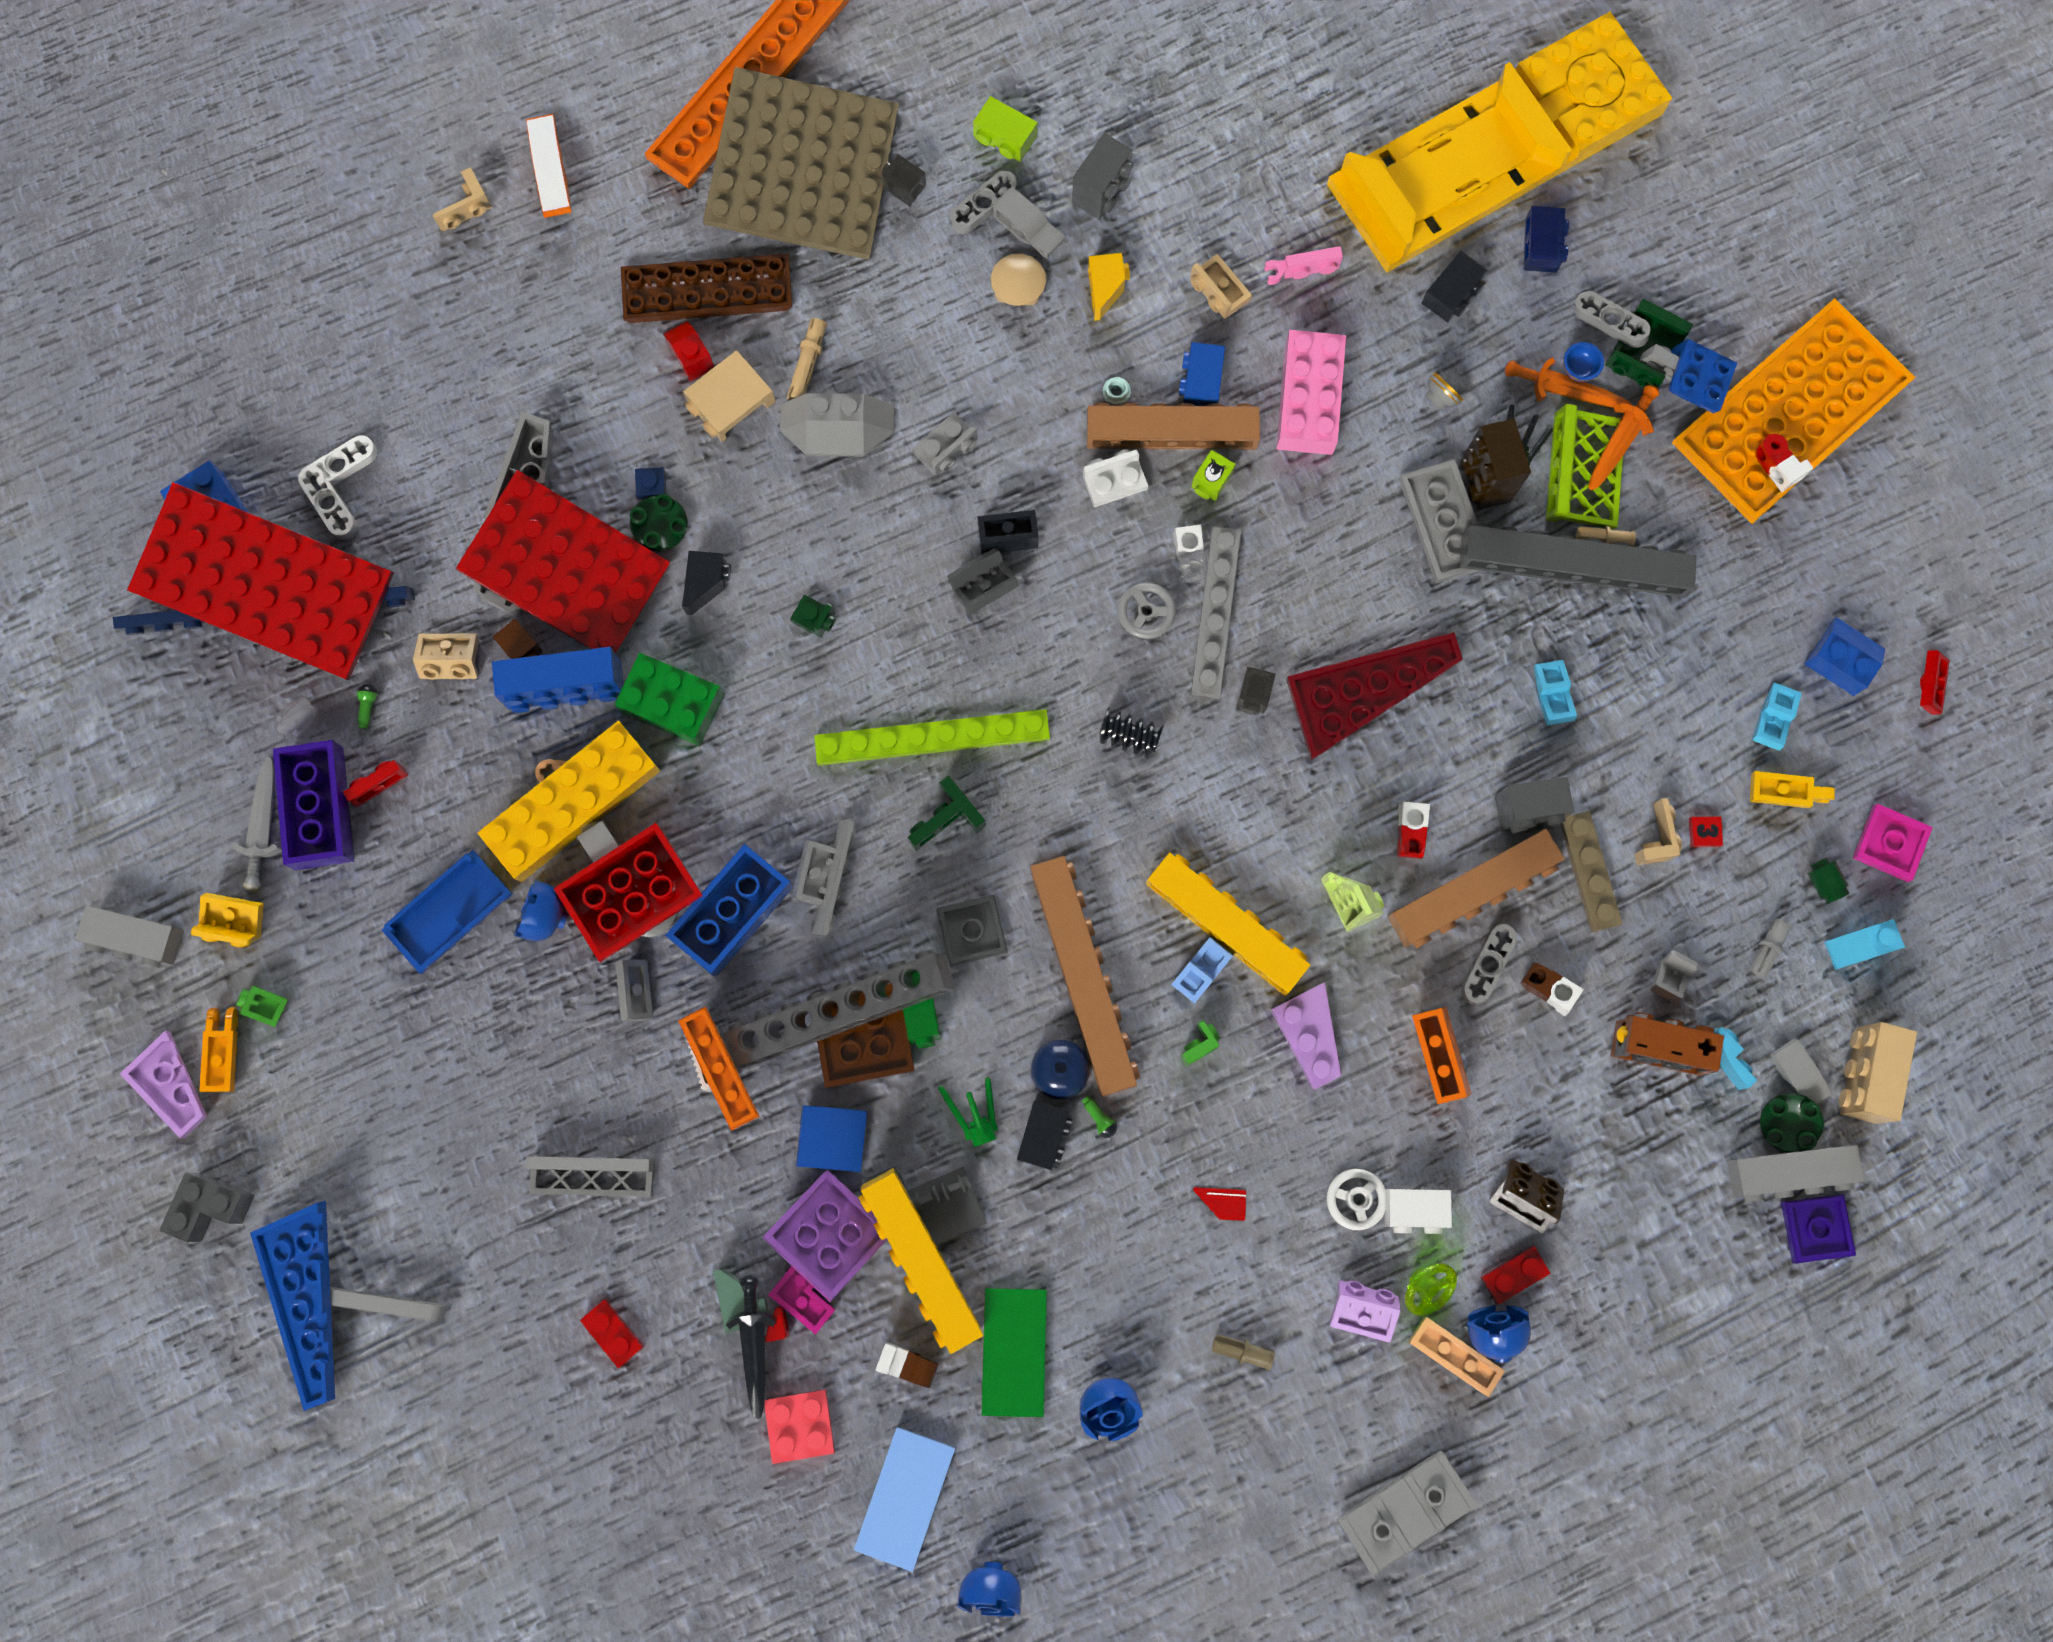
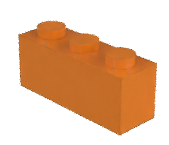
M1447 1007L1412 1015L1437 1104L1470 1096L1472 1094Z

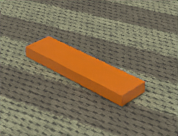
M703 1007L679 1019L678 1022L730 1130L733 1131L759 1118L760 1115L707 1007Z

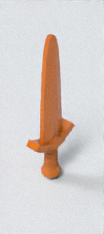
M1553 357L1547 360L1538 372L1523 366L1521 367L1514 360L1509 361L1505 366V375L1507 377L1519 376V378L1522 377L1523 379L1535 382L1534 390L1538 402L1545 399L1547 396L1545 391L1609 408H1614V406L1620 403L1631 405L1630 401L1615 393L1587 382L1575 381L1567 375L1549 369L1556 362Z
M1648 384L1644 386L1643 395L1636 406L1625 403L1614 406L1615 412H1621L1624 415L1591 475L1588 485L1590 490L1597 489L1605 481L1640 430L1643 436L1654 432L1653 426L1645 412L1652 400L1659 396V389L1655 385L1651 386Z

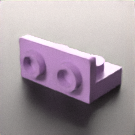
M1340 1280L1338 1283V1296L1330 1318V1327L1390 1343L1401 1311L1399 1297L1386 1289L1375 1290L1365 1287L1356 1281L1345 1282Z

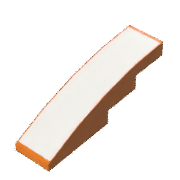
M549 114L526 119L532 163L543 216L548 218L572 213L567 175L563 165L562 150L558 141L554 115Z

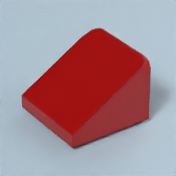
M782 1306L774 1310L773 1315L777 1317V1322L773 1327L769 1325L765 1335V1343L785 1339L790 1335L786 1310Z

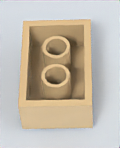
M1884 1022L1856 1028L1850 1039V1046L1853 1048L1851 1059L1847 1061L1844 1070L1845 1077H1847L1846 1085L1839 1096L1840 1115L1874 1124L1901 1121L1917 1031Z

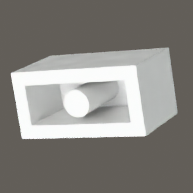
M1385 1189V1227H1393L1394 1233H1412V1227H1424V1234H1443V1228H1452L1451 1190Z

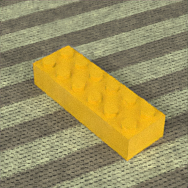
M618 720L477 832V834L515 880L523 882L576 840L586 825L594 821L598 822L661 770Z

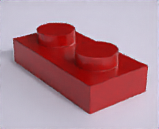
M395 760L391 762L385 761L375 768V772L369 776L360 777L349 784L350 788L343 791L350 803L359 807L407 777L408 774L404 767Z
M1531 1246L1480 1278L1495 1303L1499 1305L1551 1273L1535 1246Z
M606 1299L580 1320L618 1369L644 1348Z

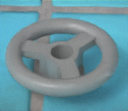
M1140 583L1130 587L1122 595L1118 604V617L1122 626L1131 635L1142 639L1156 638L1164 634L1172 626L1176 615L1172 596L1163 587L1153 583ZM1149 591L1158 594L1164 600L1167 607L1154 606L1151 602H1147L1142 592ZM1132 597L1135 598L1138 604L1135 609V621L1133 624L1129 621L1126 611L1127 604ZM1143 609H1149L1152 614L1146 616L1143 615L1141 611ZM1157 616L1166 617L1164 622L1155 629H1141V627L1152 626L1156 622Z

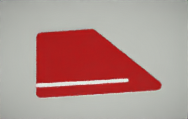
M1193 1188V1191L1218 1219L1245 1220V1190Z

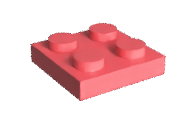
M826 1389L765 1399L764 1406L772 1464L835 1453Z

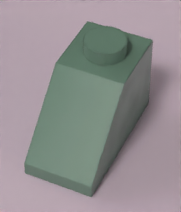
M724 1269L713 1271L725 1333L740 1330L739 1324L731 1329L726 1326L727 1321L731 1317L745 1311L744 1293L740 1286V1279ZM756 1291L757 1310L769 1313L766 1298L761 1299L760 1292Z

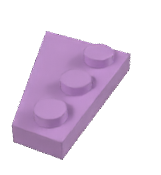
M165 1030L120 1073L179 1138L185 1139L207 1118V1114L170 1031Z

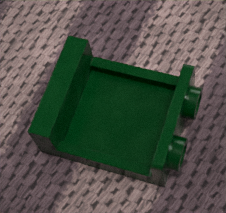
M1642 299L1633 314L1646 320L1650 325V335L1647 343L1642 347L1633 348L1618 340L1605 366L1611 368L1617 375L1627 376L1636 381L1642 388L1648 384L1659 387L1666 376L1639 362L1642 353L1655 344L1671 350L1684 341L1694 324ZM1637 329V331L1632 332L1631 335L1636 336L1637 334H1641L1642 331Z

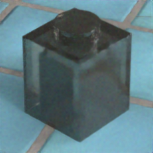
M899 154L892 162L888 161L882 169L883 189L908 206L912 205L926 187L925 172Z
M1247 666L1236 707L1242 708V711L1247 714H1264L1268 707L1276 674Z

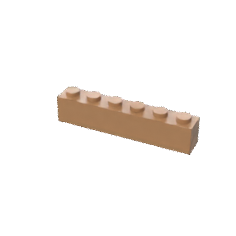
M1096 403L1093 406H1088L1087 449L1257 450L1260 441L1259 407H1252V405L1247 403L1237 404L1236 406H1223L1219 403H1212L1207 406H1195L1192 403H1183L1179 406H1167L1164 403H1154L1150 406H1138L1136 403L1110 406L1108 403Z
M1544 829L1388 916V919L1404 947L1407 948L1414 944L1417 949L1431 941L1432 939L1429 935L1437 930L1444 934L1457 926L1455 920L1463 916L1469 920L1483 912L1481 906L1491 902L1492 906H1495L1509 898L1506 892L1513 888L1520 892L1534 884L1531 878L1539 874L1545 878L1558 871L1557 864L1565 860L1548 830Z

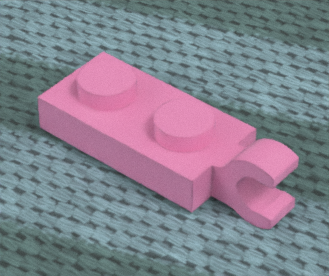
M1341 246L1289 255L1285 257V260L1267 261L1264 270H1274L1277 273L1276 275L1268 276L1267 283L1275 285L1281 281L1283 276L1284 279L1292 277L1294 279H1302L1314 273L1330 274L1340 267L1343 258Z

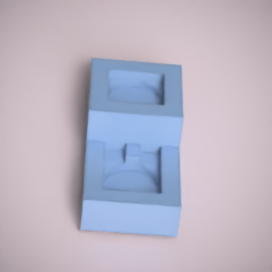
M1210 936L1171 985L1193 1003H1196L1234 954Z

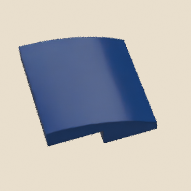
M802 1105L796 1166L861 1172L867 1111Z

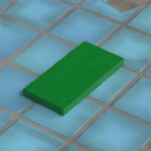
M985 1288L981 1416L1044 1417L1046 1289Z

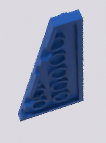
M322 1201L250 1232L304 1411L335 1399L326 1201Z

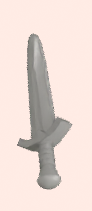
M265 758L260 768L245 847L236 842L231 846L234 850L250 858L247 871L248 876L242 885L244 889L252 892L261 888L259 879L261 859L274 856L282 851L281 847L275 843L269 846L274 797V764L271 758Z

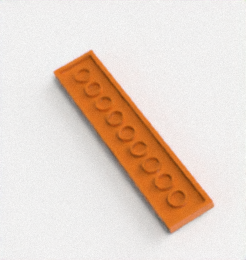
M775 0L644 153L646 159L690 190L716 159L735 67L785 78L850 0Z

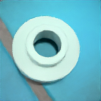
M1114 377L1105 382L1103 397L1109 404L1115 406L1122 405L1130 398L1131 388L1125 379ZM1118 389L1122 394L1115 396L1112 394V391Z

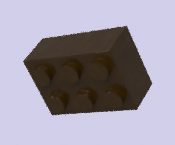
M1515 418L1480 426L1460 462L1461 470L1464 475L1468 476L1470 483L1468 487L1469 497L1472 502L1476 503L1477 510L1510 503L1531 474Z

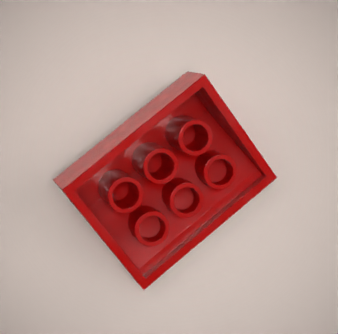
M657 823L646 828L554 888L600 963L703 896L680 856Z

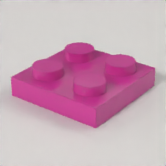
M1877 803L1871 808L1853 859L1903 881H1913L1933 827Z

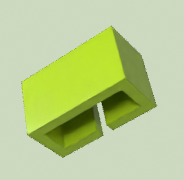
M990 96L973 121V136L985 146L999 147V152L1008 159L1013 158L1021 162L1038 137V122Z

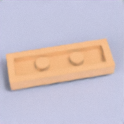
M1425 1316L1408 1341L1412 1346L1486 1397L1491 1395L1505 1370Z

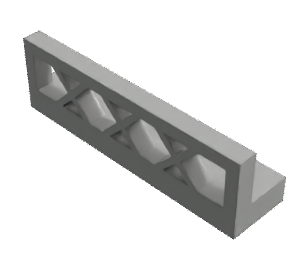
M526 1156V1169H531L529 1194L653 1197L654 1160ZM539 1170H550L558 1178L549 1188H538ZM557 1170L567 1171L561 1176ZM574 1170L581 1171L588 1179L579 1189H573L565 1180ZM587 1171H598V1172H596L593 1176H591ZM604 1171H611L619 1180L609 1190H604L595 1181ZM617 1171L628 1173L621 1177V1175ZM634 1172H646L645 1190H633L626 1180ZM560 1183H562L567 1189H559L556 1187ZM592 1183L596 1189L586 1188ZM621 1184H623L624 1187H625L627 1190H616V1189H617Z

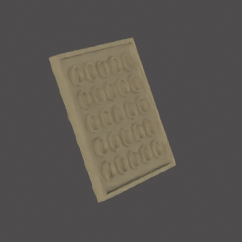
M735 67L703 225L870 260L899 103Z

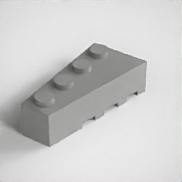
M521 412L485 512V520L516 470H519L543 486L549 487L553 430L549 420Z

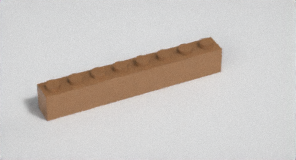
M1065 856L1030 866V872L1101 1098L1137 1086L1136 1080L1141 1079L1136 1062H1130L1127 1051L1131 1050L1127 1033L1121 1034L1118 1022L1122 1021L1118 1005H1112L1108 993L1113 992L1109 976H1103L1099 966L1104 964V960L1099 946L1093 947L1091 936H1094L1095 932L1090 918L1085 919L1081 909L1086 907L1082 891H1076L1073 880L1077 879L1073 863H1067Z

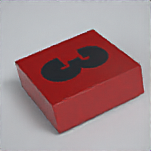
M1721 816L1689 818L1690 847L1723 846Z

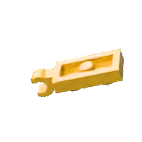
M1760 771L1751 773L1750 802L1810 808L1813 806V801L1829 803V800H1835V788L1814 786V777Z

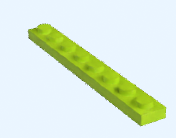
M1047 709L814 735L818 766L1050 740Z

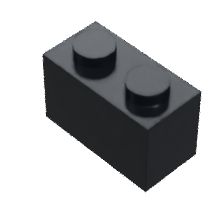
M1460 251L1427 290L1422 304L1449 323L1454 315L1460 317L1469 305L1467 302L1468 298L1471 295L1476 297L1484 288L1486 283L1483 279L1488 270Z
M1035 510L977 516L981 555L993 548H997L1000 553L1038 548L1039 536Z
M1034 1100L1017 1161L1051 1171L1053 1165L1060 1166L1064 1148L1059 1147L1062 1135L1068 1137L1073 1120L1067 1117L1069 1111Z

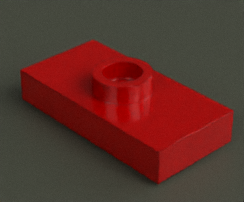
M1927 650L1925 672L1920 678V688L1922 690L1920 706L1931 715H1942L1950 663V660L1938 650Z

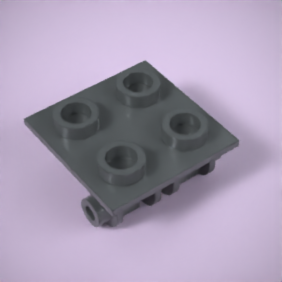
M964 1167L908 1190L910 1199L936 1245L987 1224Z

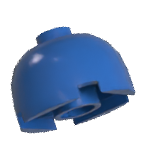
M534 880L522 907L520 918L522 920L517 922L514 936L530 941H541L551 937L556 928L563 929L568 912L563 911L564 905L555 892V887L545 882Z
M1492 1305L1471 1312L1468 1315L1467 1327L1471 1344L1476 1351L1500 1363L1511 1361L1513 1357L1523 1352L1531 1337L1529 1315L1523 1308L1506 1305L1507 1311H1495L1496 1305Z
M1106 1378L1096 1381L1087 1387L1080 1399L1079 1417L1084 1432L1091 1438L1099 1440L1098 1436H1108L1109 1441H1116L1129 1436L1137 1430L1139 1419L1143 1417V1411L1135 1390L1129 1384L1120 1379Z
M984 1562L983 1568L973 1569L961 1582L957 1607L972 1613L973 1606L981 1611V1615L1011 1617L1015 1613L1019 1615L1022 1602L1019 1582L1012 1573L1002 1570L1003 1564Z

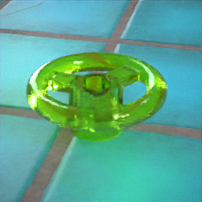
M1444 1263L1417 1269L1411 1275L1404 1299L1407 1310L1414 1315L1425 1316L1443 1307L1452 1297L1457 1286L1455 1270L1450 1265ZM1445 1273L1446 1276L1438 1280L1434 1274ZM1445 1288L1443 1293L1434 1302L1431 1303L1433 1297L1438 1294L1439 1290ZM1416 1292L1422 1297L1419 1306H1416L1414 1303Z

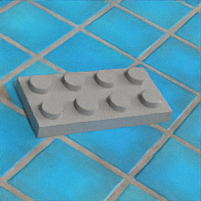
M1455 459L1400 475L1399 481L1435 583L1480 571L1459 568L1461 535L1470 525L1478 522Z

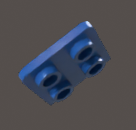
M1687 339L1671 349V352L1678 356L1679 360L1669 385V391L1711 413H1716L1722 408L1737 362Z

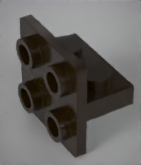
M1510 1159L1507 1164L1506 1174L1490 1195L1489 1203L1543 1234L1551 1222L1557 1224L1561 1218L1564 1189L1555 1180L1545 1178L1536 1173L1526 1163Z

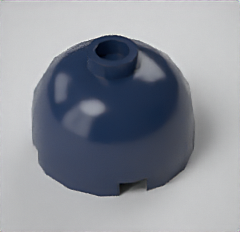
M1052 1040L1043 1044L1036 1051L1031 1062V1079L1036 1089L1044 1096L1055 1100H1067L1078 1095L1086 1086L1090 1076V1062L1085 1052L1077 1044L1067 1040Z

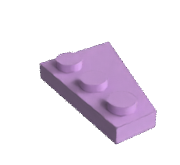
M1325 982L1271 1009L1313 1090L1341 1076Z

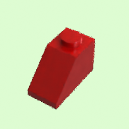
M688 321L663 333L664 338L690 382L714 368L709 352L698 333Z

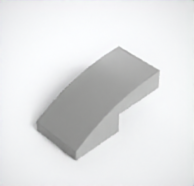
M1797 1039L1790 1041L1770 1054L1781 1078L1789 1082L1794 1093L1805 1095L1816 1104L1832 1095L1817 1066Z

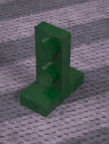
M949 775L940 781L939 784L940 789L949 798L951 803L949 805L946 802L941 804L933 811L934 817L926 823L923 820L918 822L909 831L911 835L907 838L915 851L919 850L961 816L966 819L976 833L986 826V820Z

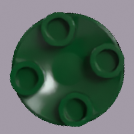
M667 494L647 497L639 502L630 512L631 533L639 544L649 550L665 551L679 544L686 534L688 527L686 512L676 500Z
M1784 1093L1772 1098L1765 1105L1760 1116V1128L1764 1138L1774 1148L1783 1152L1791 1153L1811 1150L1817 1145V1141L1823 1132L1824 1120L1820 1108L1813 1100L1799 1093Z

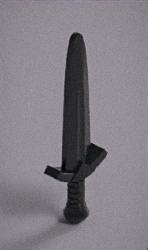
M746 1276L740 1280V1286L744 1293L745 1311L731 1317L727 1321L726 1326L731 1329L739 1324L750 1408L753 1416L759 1419L763 1414L765 1403L764 1323L773 1327L777 1322V1317L757 1310L756 1289L758 1279L754 1276Z

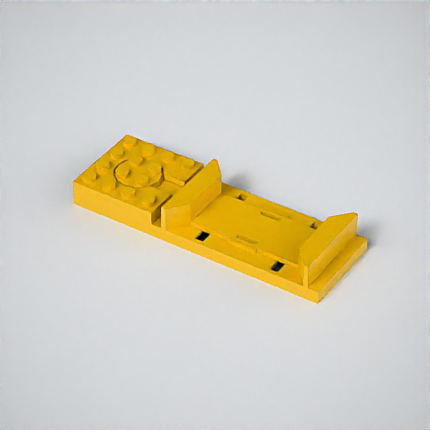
M1611 11L1519 62L1516 69L1511 62L1505 64L1499 81L1366 156L1353 152L1347 153L1341 170L1329 176L1327 186L1387 273L1659 118L1668 107L1672 96ZM1474 108L1478 116L1470 119L1466 112ZM1391 155L1395 163L1387 167L1382 159ZM1515 168L1525 181L1519 186L1515 184L1508 174L1509 171ZM1433 216L1441 228L1435 234L1432 233L1424 221Z

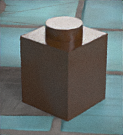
M516 619L492 636L510 659L539 656L543 653L542 649Z

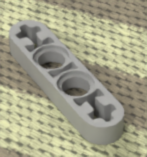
M330 1287L332 1306L441 1322L444 1320L446 1305Z

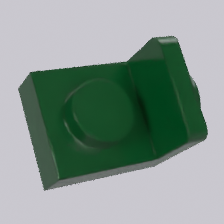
M803 595L790 621L822 638L824 632H829L834 626L836 616H834L833 605L829 603L824 605Z

